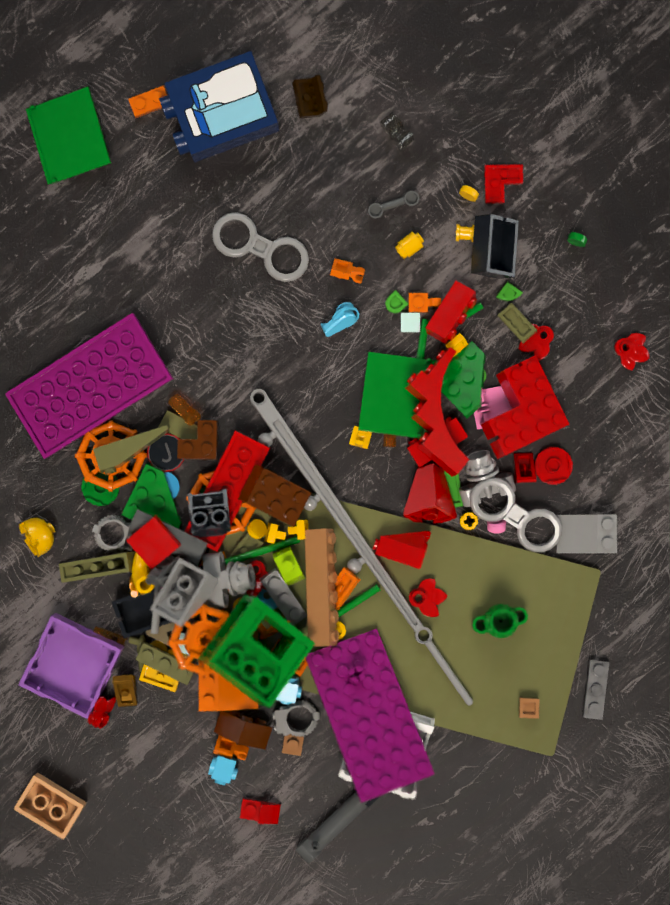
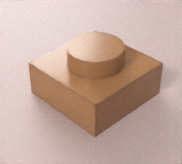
M519 698V718L539 719L540 699Z
M291 734L285 736L282 753L301 756L304 737L291 736Z

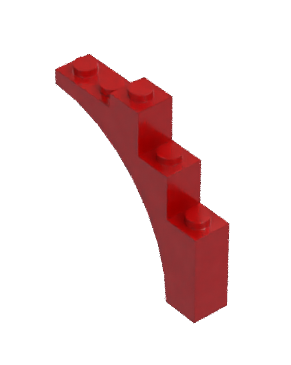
M450 347L447 350L442 349L435 357L437 361L434 365L431 363L424 372L421 370L417 374L413 373L408 378L407 382L409 384L405 389L420 401L413 409L415 413L411 418L427 431L420 437L419 441L421 443L417 448L453 477L462 470L469 459L461 452L451 438L441 409L443 377L449 362L456 353Z

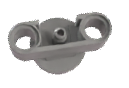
M488 450L477 451L466 456L469 459L465 467L466 478L474 483L459 488L464 507H470V494L474 486L481 480L500 478L507 481L512 486L514 492L516 491L511 472L496 475L499 472V467L496 466V460L491 457ZM488 486L480 492L478 504L481 503L480 498H492V495L500 493L501 497L507 494L501 487Z
M222 552L204 554L203 570L219 580L212 594L207 599V606L215 609L228 608V590L232 596H236L254 589L256 576L252 564L229 562L227 567H225V558Z

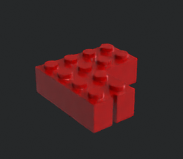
M536 355L496 374L512 409L481 424V427L488 440L498 435L499 439L490 443L497 459L569 425Z

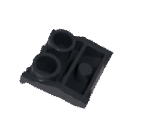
M223 489L220 492L188 494L191 532L193 536H219L231 531L227 489Z

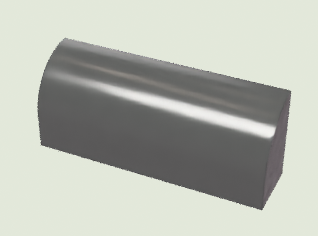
M137 510L130 524L128 537L133 535L153 517ZM163 522L181 543V546L170 555L175 558L179 555L182 560L198 568L203 560V555L206 554L207 543Z

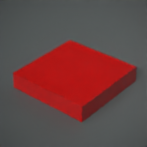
M157 515L126 540L151 570L181 546V543Z

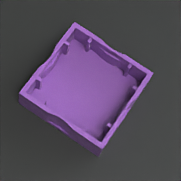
M55 613L49 619L40 638L38 649L29 661L19 686L41 697L54 700L62 707L88 719L89 714L94 711V705L101 697L125 646Z

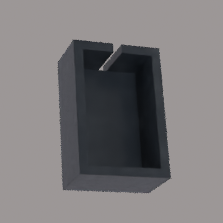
M493 214L475 216L471 264L472 274L496 279L515 277L519 220L503 218Z
M155 587L146 594L139 592L137 597L130 595L112 601L116 617L120 618L123 616L124 618L123 621L118 622L123 638L151 630L153 611L150 609L154 602ZM160 615L159 626L172 622Z

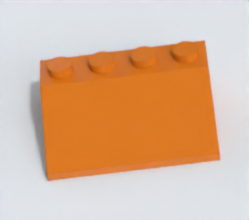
M254 631L251 636L258 641V631ZM206 634L200 638L201 645L204 646L205 643H209ZM199 660V666H202L203 662ZM213 672L209 677L199 674V711L258 709L256 702L218 673Z

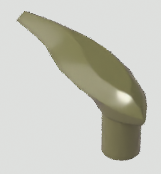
M141 635L140 638L134 636L129 638L130 644L137 645L138 654L143 643L146 642L144 635ZM138 661L139 672H142L143 663Z

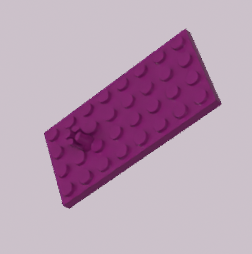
M131 313L11 389L5 395L42 457L47 459L174 378L136 315Z
M377 629L339 642L337 646H328L314 651L305 657L361 803L435 774Z

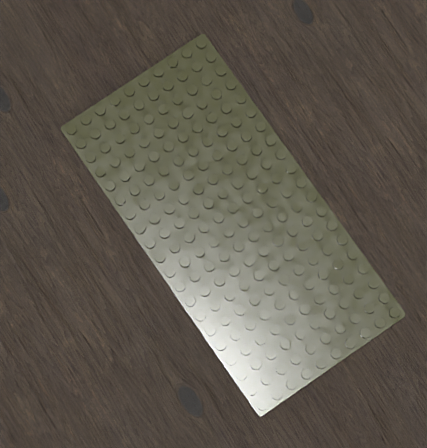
M321 500L317 502V507L312 511L303 508L298 520H308L309 529H334L336 535L334 552L337 557L335 572L338 576L344 567L347 568L349 560L353 558L358 559L361 556ZM339 501L374 554L376 550H373L375 540L380 539V536L421 531L431 532L420 569L378 555L376 557L422 625L431 630L432 642L472 698L473 704L468 706L426 645L420 644L415 640V632L366 563L362 565L361 571L355 574L361 580L343 605L376 584L381 591L338 618V621L345 625L346 634L337 643L377 629L410 712L435 719V726L553 756L601 571L592 567L430 524L413 522L400 516ZM241 507L236 516L239 521L242 519L247 508ZM255 509L248 522L249 524L254 519H259L266 526H268V523L279 525L277 531L286 532L285 539L297 536V534L288 535V527L292 526L259 509ZM248 524L244 532L240 531L226 535L218 552L224 551L227 558L248 533ZM301 539L300 543L290 547L305 579L289 586V589L307 614L305 539ZM264 542V544L261 547L272 543ZM212 549L209 550V553H215V552H216V551H214V550H212ZM279 550L251 558L247 563L249 564L254 560L264 563L267 572L275 568L282 577L273 558V553ZM258 566L254 567L255 574L259 572ZM425 579H435V588L444 591L448 596L445 601L436 605L439 611V616L437 617L423 615L420 609L411 605L409 601L410 592L418 588ZM229 592L228 608H225V611L231 613L234 601L248 594L245 592L244 594L232 596ZM265 592L263 595L265 599L271 597L268 592ZM417 594L415 600L417 602L421 601L422 596ZM496 604H506L512 608L521 607L528 613L527 621L522 625H518L516 631L506 638H496L490 633L479 634L475 632L471 625L472 620L476 616L486 614L487 610ZM278 607L273 609L277 614H279L282 618H284L287 621V619ZM518 610L516 611L518 621H521L523 619V612ZM307 617L295 624L294 627L308 637ZM479 619L476 622L478 630L485 628L483 619ZM264 620L260 622L264 625L266 629H269L271 627V625H269ZM421 630L418 633V638L421 641H426L429 637L426 630ZM258 632V642L270 651L277 640H281L283 637L280 632H277L266 639H259L261 634ZM313 646L309 653L328 646ZM193 658L192 661L199 662V659ZM308 666L300 677L294 674L299 678V686H302V690L319 694ZM519 698L540 699L539 719L519 718Z

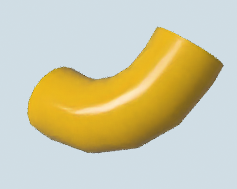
M135 552L131 569L132 581L138 592L146 594L154 588L153 584L149 585L145 581L151 569Z

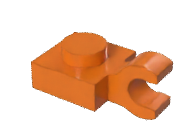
M335 258L330 275L349 280V277H351L354 282L362 283L363 277L358 275L364 276L365 269L353 267L352 262Z
M409 293V313H428V307H439L441 304V298L428 299V293Z
M219 735L213 754L232 759L234 754L238 759L246 760L249 747L238 745Z

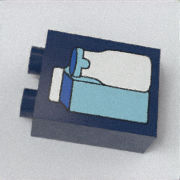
M251 51L166 82L165 86L169 95L159 98L166 119L169 120L177 117L181 126V131L172 133L179 154L183 155L190 152L194 163L279 131L276 115Z

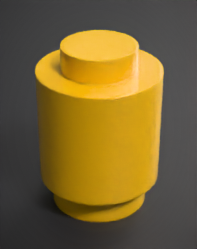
M411 232L398 242L395 249L403 259L409 258L423 248L422 243L424 240L419 233L414 234Z

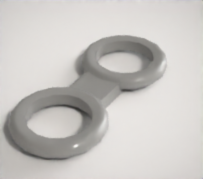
M237 212L222 216L214 225L212 232L213 243L218 251L225 256L234 258L244 256L247 253L254 254L264 259V265L269 275L283 282L294 281L307 270L309 263L308 251L304 244L295 238L282 237L275 241H270L257 234V228L252 219L245 214ZM230 221L243 222L249 229V241L240 249L227 248L221 241V229ZM282 245L293 246L301 254L300 266L296 271L289 274L278 272L273 267L271 261L273 252Z
M500 478L481 480L474 486L470 494V506L478 518L487 522H497L504 519L517 528V537L520 544L532 552H546L558 544L562 536V525L559 518L552 511L547 509L525 510L515 503V493L512 486ZM498 486L506 492L507 503L500 512L486 513L479 507L478 496L484 488ZM536 517H545L554 525L552 538L543 544L531 543L525 536L527 523Z

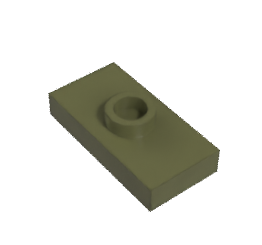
M512 302L497 315L522 344L537 332V329Z

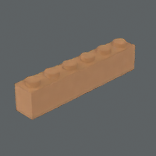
M334 529L305 530L308 638L315 643L314 646H337L339 640V632L337 630L338 612L335 608L338 600V594L335 590V583L337 582L335 563L337 557L334 552L336 535Z

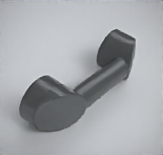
M407 191L401 198L383 204L372 203L368 207V214L372 218H379L382 216L383 211L404 204L414 206L419 202V195L415 191Z

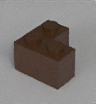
M198 420L197 439H178L177 458L179 460H218V421Z
M229 710V712L220 711L214 733L240 745L266 749L273 729L266 725L267 721L260 718H255L254 721L252 717L247 715L240 716L241 712L236 710Z

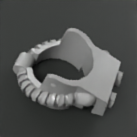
M117 515L105 516L101 521H98V524H94L92 530L95 533L96 544L105 551L113 552V550L117 551V549L121 552L125 549L132 551L133 548L126 541L129 538L128 531L131 523H125L126 521L122 517L120 518V516L117 517ZM108 522H118L122 528L121 539L115 544H105L99 534L101 527Z
M296 700L295 704L291 703L288 706H281L280 709L272 712L273 720L276 719L274 730L275 732L277 731V734L283 733L284 736L291 734V736L304 737L309 735L317 727V721L321 719L320 711H316L314 705L304 700ZM297 707L307 708L313 716L311 725L304 730L293 729L288 721V714L292 709Z

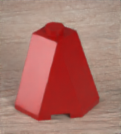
M434 463L426 464L424 467L417 469L403 512L406 518L422 523V519L433 520V523H443L457 518L444 470Z
M421 531L380 536V539L375 540L373 550H376L375 555L420 569L431 532Z

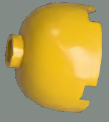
M30 518L19 524L21 534L25 533L26 539L24 541L35 556L39 557L51 549L54 542L53 533H55V529L50 522L46 523L40 518Z

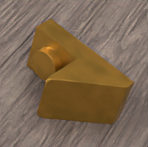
M113 676V686L118 707L137 705L135 676Z

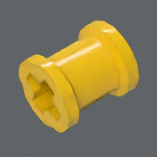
M456 224L455 241L471 240L473 242L474 225L472 227H462Z
M465 513L460 518V525L463 529L472 530L478 524V518L473 513ZM467 516H469L470 519L474 520V522L471 523L470 527L468 526V524H464V520L467 519Z

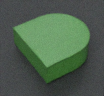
M396 290L386 299V308L393 314L400 313L408 306L406 300Z

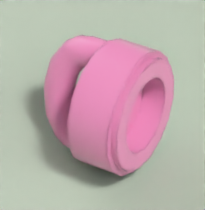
M502 519L497 522H487V529L494 534L502 533L506 529V521Z

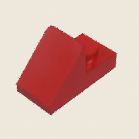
M243 798L240 818L258 821V824H278L281 804Z

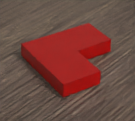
M523 164L484 166L485 204H504V185H523Z

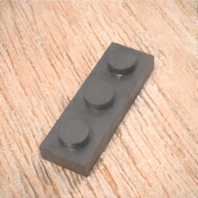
M275 568L259 579L287 621L290 620L291 625L294 626L307 617L306 612Z
M589 659L583 718L603 720L609 662Z

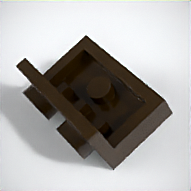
M320 75L292 81L300 119L320 117L327 112L328 103L324 96V84L321 81Z

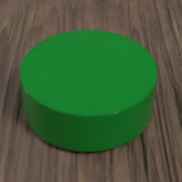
M571 232L567 241L572 245L585 247L587 237L580 233Z

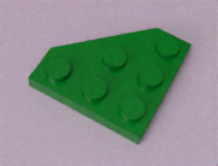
M473 341L451 359L444 374L441 393L466 419L482 405L481 395L486 356Z
M146 463L121 515L133 520L136 511L140 510L152 517L157 515L161 521L179 529L182 521L180 515H178L165 471Z

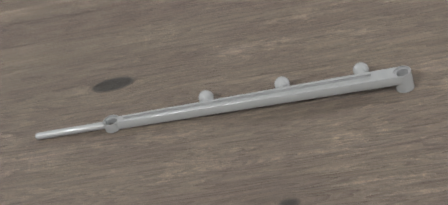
M262 389L254 390L250 396L251 405L256 408L271 429L270 433H262L258 437V442L270 447L273 439H278L316 493L314 496H309L304 508L312 511L317 507V502L321 500L361 556L358 559L353 558L349 560L347 568L356 574L361 571L362 565L366 563L415 632V640L420 644L426 645L468 706L472 705V698L432 642L431 630L422 625L266 392ZM256 394H261L264 397V401L256 403L253 397ZM421 630H426L429 634L426 641H421L418 638V633Z

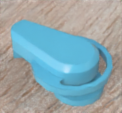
M351 302L340 304L336 308L332 319L328 323H321L325 335L330 337L353 325L359 318V312Z

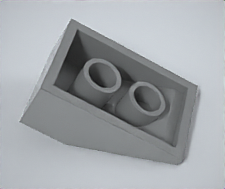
M556 515L562 525V536L556 545V553H617V515Z
M179 558L150 610L182 627L210 597L219 580Z

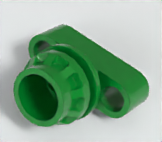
M496 604L490 607L486 614L473 618L471 625L473 630L479 634L490 633L496 638H506L516 631L518 625H522L527 621L528 613L521 607L512 608L506 604ZM518 610L523 612V619L521 621H518L516 613ZM479 619L484 620L485 628L483 630L476 628V622Z

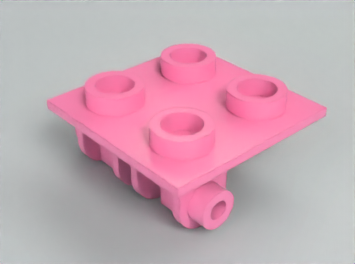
M501 386L482 389V405L474 412L477 430L482 429L481 424L512 409Z

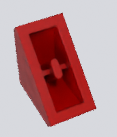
M514 453V483L536 482L533 453Z

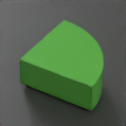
M507 281L496 298L502 301H512L520 297L523 292Z

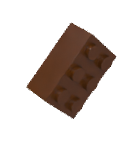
M255 464L238 499L294 527L311 492Z

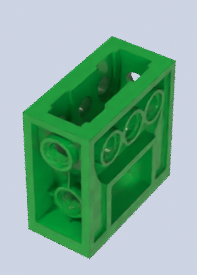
M243 595L198 659L254 702L270 708L315 643L256 596ZM262 620L266 621L283 635L272 652L251 636Z

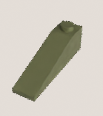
M165 425L94 448L93 451L100 472H105L106 475L115 473L117 468L123 466L168 433V426Z
M136 551L59 564L61 582L131 572L133 557Z

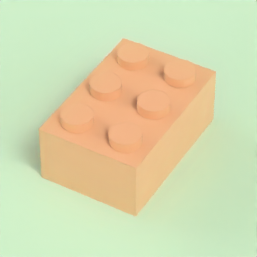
M36 773L14 807V810L64 840L87 802L40 773Z

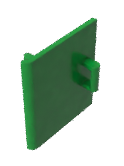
M89 87L36 106L31 105L30 108L26 109L48 185L111 164Z
M368 352L358 431L420 439L427 431L411 418L415 413L413 409L420 401L405 388L409 384L407 382L408 378L413 373L417 374L421 370L424 372L431 363L434 365L437 360Z

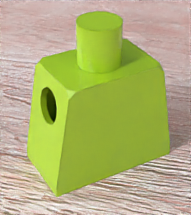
M290 546L273 553L275 563L288 587L305 579Z

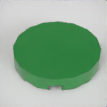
M100 472L96 475V477L108 481L109 476ZM116 475L113 476L114 481L118 480ZM84 479L82 480L81 489L83 495L93 505H109L119 495L120 487L114 489L113 492H109L108 489L90 482L86 483Z

